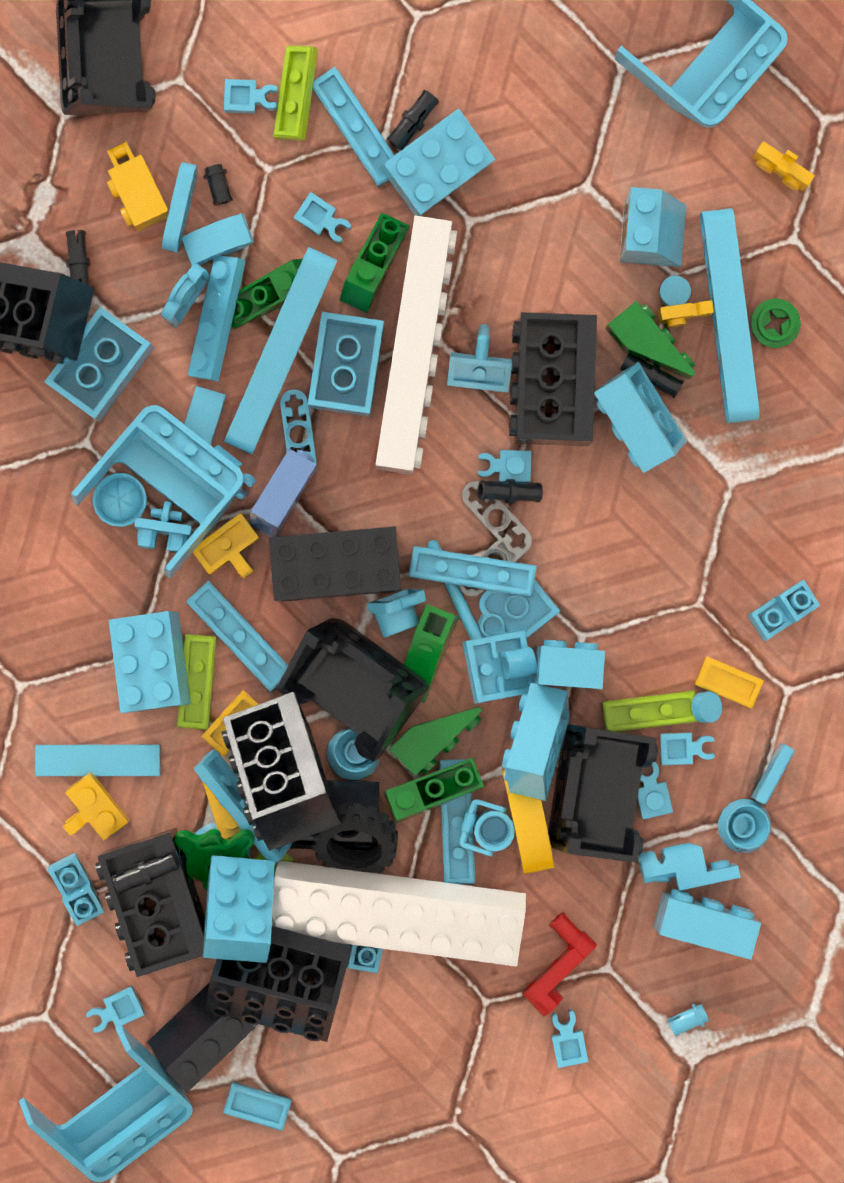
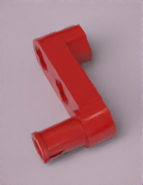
M564 912L560 913L549 926L568 944L567 949L522 992V995L543 1017L552 1012L564 998L554 987L597 946L596 942L585 931L581 932Z

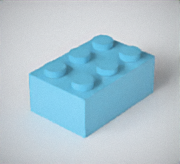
M458 108L385 162L380 169L414 216H421L496 159Z
M99 307L85 327L78 360L65 359L64 364L58 363L44 382L92 418L101 422L154 350V346L102 307Z
M322 312L308 399L309 408L371 417L384 321Z
M639 362L608 379L594 392L596 395L595 402L599 410L603 414L607 413L613 423L612 430L615 436L620 441L623 440L629 449L628 456L635 467H640L643 473L675 456L687 442Z
M165 611L108 620L120 713L140 712L191 704L179 612Z
M544 640V646L536 647L537 671L534 675L536 684L603 689L605 651L598 650V644L575 642V648H566V641Z
M531 683L528 694L523 693L519 704V711L522 712L520 721H514L511 739L514 741L511 750L506 749L504 753L502 767L506 768L504 780L508 781L510 793L546 801L570 719L568 691Z
M211 856L208 874L203 958L267 963L271 945L275 861Z
M672 888L671 893L662 892L653 928L659 935L752 960L761 922L754 917L755 913L750 912L748 908L732 905L730 910L724 908V905L718 900L702 896L701 901L693 899L690 893Z

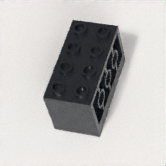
M0 262V352L8 354L18 352L19 355L38 359V356L44 357L47 361L64 364L65 359L77 361L95 288L62 273Z
M521 312L519 321L514 320L512 343H518V352H513L511 374H517V383H512L510 388V405H516L515 415H511L509 418V436H515L514 444L589 446L593 442L597 315ZM550 343L557 350L554 351V354H548L546 350H543V347ZM546 374H550L552 378L556 379V382L552 386H548L541 378H544ZM545 405H550L551 409L555 410L551 418L545 417V413L540 411Z
M396 526L269 537L273 595L276 602L402 591Z
M294 692L223 717L226 730L221 732L227 749H230L231 752L229 761L232 770L239 779L236 782L241 799L245 800L247 806L243 808L249 825H252L258 841L264 840L270 851L341 825L309 723Z
M177 827L107 850L97 856L99 862L95 863L99 879L101 881L105 880L109 892L105 893L107 905L110 911L115 910L119 921L115 923L118 938L120 941L125 940L128 952L125 953L127 966L130 971L135 970L136 977L203 956L206 916L194 880H191L187 873L186 855L175 843L176 833L178 832ZM169 851L172 852L179 870L152 880L153 883L148 886L144 883L120 895L118 894L111 876L138 866L137 862L142 860L148 862L167 854ZM148 898L156 902L157 905L154 909L146 905L145 901ZM158 928L165 931L166 936L164 939L156 935L155 931Z
M272 926L271 945L267 963L216 959L210 978L205 1010L212 1012L218 1017L229 1016L240 1019L249 1025L260 1024L271 1027L280 1033L290 1032L302 1035L310 1041L321 1040L327 1042L352 947Z

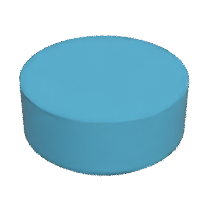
M681 276L666 278L659 288V297L666 306L685 304L691 295V287L688 281Z
M711 691L700 692L692 700V713L697 721L712 723L719 719L722 713V703L716 693Z

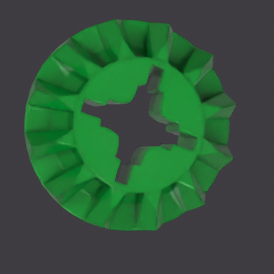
M778 298L768 299L757 306L750 321L752 334L760 344L772 349L785 347L794 341L801 326L800 315L797 309L790 302ZM771 315H774L775 319L787 318L779 326L780 334L774 328L764 329L771 321Z

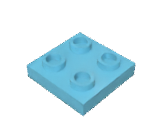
M525 630L462 642L474 704L519 696L523 693L528 694L530 684L535 683L534 675L537 671V662L534 651L527 645Z

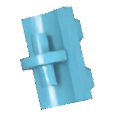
M165 501L163 509H151V517L161 518V521L136 517L134 525L138 531L137 540L139 547L155 549L157 535H169L166 550L172 553H177L194 533V529H192V526L170 523V520L182 521L183 512L172 511V502Z

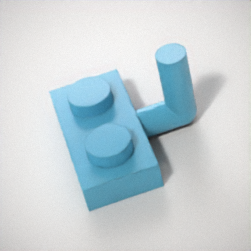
M482 324L478 328L475 355L450 353L447 386L509 392L512 359L488 357L490 327L488 325Z

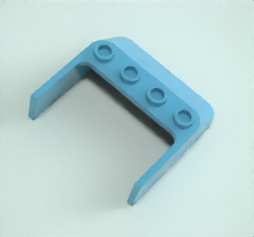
M725 0L733 7V16L672 87L661 80L622 45L617 50L615 60L673 110L703 127H715L731 112L780 55L787 44L788 37L785 29L752 0Z
M151 405L140 412L73 490L71 495L73 502L79 506L114 464L122 463L197 521L200 526L165 566V575L171 579L222 518L242 488L243 474L239 467L160 406Z
M121 1024L115 1029L124 1049L141 1067L68 1122L56 1125L24 1097L19 1100L28 1127L93 1182H104L112 1178L186 1122L193 1113V1107L188 1097L177 1082L165 1071L160 1061Z

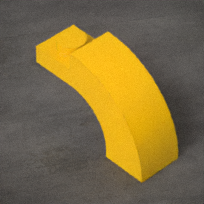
M504 780L524 874L554 868L541 800L510 793L508 781Z

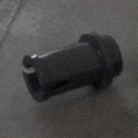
M222 164L205 168L203 178L208 181L213 205L218 206L233 201L225 176L228 173L227 169H223Z

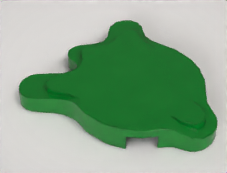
M211 829L201 835L194 834L188 830H180L176 833L175 843L186 855V869L191 880L195 877L203 882V888L207 890L211 856L249 859L247 851L253 845L255 835L252 831L243 829L230 839H225L217 829Z

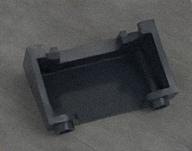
M57 0L56 19L60 100L64 115L147 112L152 109L155 103V89L151 87L148 81L142 80L139 23L145 17V14L150 12L151 0Z
M332 618L306 631L276 690L283 695L294 692L299 704L314 701L358 734L354 741L357 752L362 757L374 762L381 758L423 700L429 686L422 677L345 621Z
M572 724L567 726L560 751L548 829L551 848L573 855L638 862V855L643 850V838L640 837L637 830L633 829L642 767H649L657 758L658 747L656 745V738Z

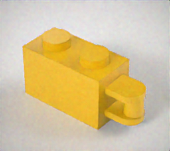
M127 141L107 150L114 165V168L108 170L111 180L107 181L113 197L117 198L120 196L125 206L120 211L127 226L133 224L139 232L168 218L169 210L142 155L134 157ZM128 155L130 160L119 165L117 160Z

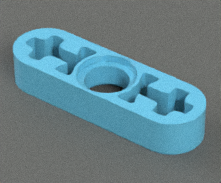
M181 162L164 230L163 250L179 252L182 243L181 237L184 234L197 179L198 165Z
M289 390L283 394L280 400L286 450L288 452L289 448L303 449L310 446L311 451L304 452L314 459L313 463L317 464L308 399L300 390ZM291 396H296L298 401H303V405L298 407L299 417L306 415V421L295 420L287 423V418H294L292 409L286 407V403L291 402ZM295 426H303L308 432V437L303 443H294L290 439V431Z

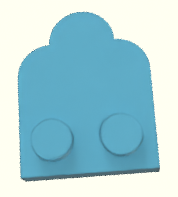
M197 263L179 279L161 313L165 321L176 329L210 278L207 270Z
M535 579L532 597L491 590L483 593L479 601L482 615L478 620L477 626L483 638L525 630L527 639L561 610Z

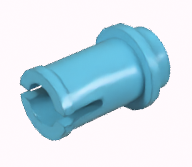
M694 1003L692 1004L693 1008L667 1018L675 1037L699 1025L703 1028L705 1027L704 1023L710 1021L702 1004L696 1006Z

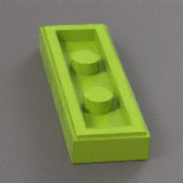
M286 46L273 137L278 140L305 141L318 55V49L314 46Z
M185 634L184 656L191 704L179 706L177 727L205 730L209 728L217 637Z
M695 691L603 701L605 730L626 731L699 722L693 716L691 708L692 700L696 695Z

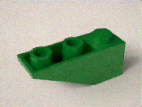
M381 212L345 279L340 301L368 313L407 233L408 224Z
M303 258L290 260L239 290L231 324L232 328L241 327L281 308Z
M635 301L607 324L605 329L624 352H630L635 357L649 363H656L661 368L687 379H690L696 373L692 369L695 366L692 359L685 352L681 354L673 346L675 339L666 328L660 330L653 320L656 317L646 304L641 306Z
M429 604L425 606L404 664L422 677L429 686L426 695L421 701L422 703H425L460 618Z
M478 706L411 726L389 750L415 776L419 772L425 775L437 764L434 757L443 750L447 754L460 741L456 736L464 728L469 732L482 720L478 714L483 710Z
M470 758L386 790L384 796L396 824L481 789L484 785L474 759Z

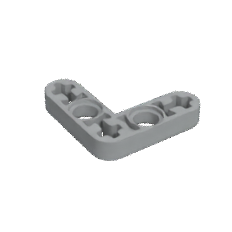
M479 481L468 483L462 492L464 504L497 539L480 557L487 558L491 553H498L503 557L504 561L516 562L531 547L532 538L529 531L500 500H493L495 504L487 507L484 514L481 515L477 510L483 506L476 500L472 503L468 500L470 497L468 490L470 488L478 490ZM494 509L503 511L506 516L505 523L500 527H494L488 522V514ZM511 521L516 525V527L511 529L515 535L518 536L522 533L526 537L523 540V543L526 545L523 549L519 546L513 549L510 546L512 538L507 533L504 538L498 534L505 530ZM459 585L461 592L470 597L478 596L485 590L478 589L475 591L473 588L466 590L464 586Z

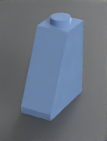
M289 448L250 512L249 524L270 537L279 536L315 472L317 464L312 462L314 459L302 450L295 452Z

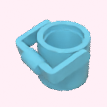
M406 589L368 603V610L370 613L375 614L383 638L418 626L419 618L414 605L426 601L424 589Z
M479 799L473 800L469 812H465L460 828L462 830L460 845L466 849L488 856H493V851L497 852L508 847L514 838L515 828L512 819L506 813L507 808ZM479 805L490 808L484 810L478 816L476 815ZM473 830L476 841L481 847L467 843Z

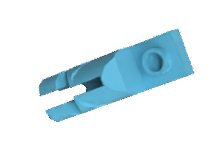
M692 843L662 848L661 853L663 856L660 862L653 851L638 855L644 883L671 882L670 878H674L676 889L679 891L741 878L738 865L734 863L729 864V859L710 863L711 868L707 869L702 847Z

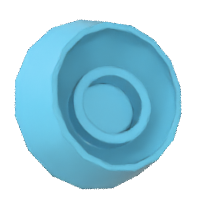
M114 473L107 475L98 482L93 492L92 503L95 513L103 522L111 526L124 527L133 524L136 517H141L146 508L147 496L143 485L137 478L126 473Z
M344 728L337 732L328 744V763L333 771L344 779L352 781L364 779L373 774L379 765L380 758L372 762L370 759L359 755L354 745L358 734L350 728Z
M739 799L731 802L723 809L718 820V831L722 841L728 848L738 853H751L760 849L767 842L771 833V819L768 811L760 803L751 799Z

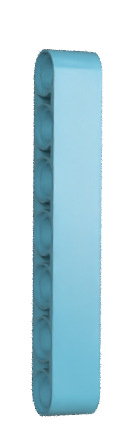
M732 208L700 212L709 296L714 308L712 319L725 418L728 424L759 420V402L734 212Z
M308 247L225 437V443L253 454L338 261L337 259Z

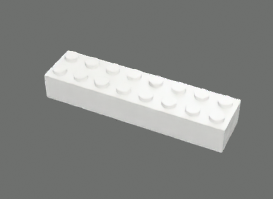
M414 216L376 458L377 470L413 475L414 468H421L423 448L418 447L419 437L425 438L428 417L423 416L424 407L430 408L433 386L427 384L429 376L435 377L438 355L432 354L433 346L440 347L443 324L437 323L438 315H445L447 293L442 292L443 285H449L452 262L447 261L448 254L454 255L457 231L452 230V221Z
M278 861L274 876L272 926L337 943L517 966L526 912V893L287 861Z

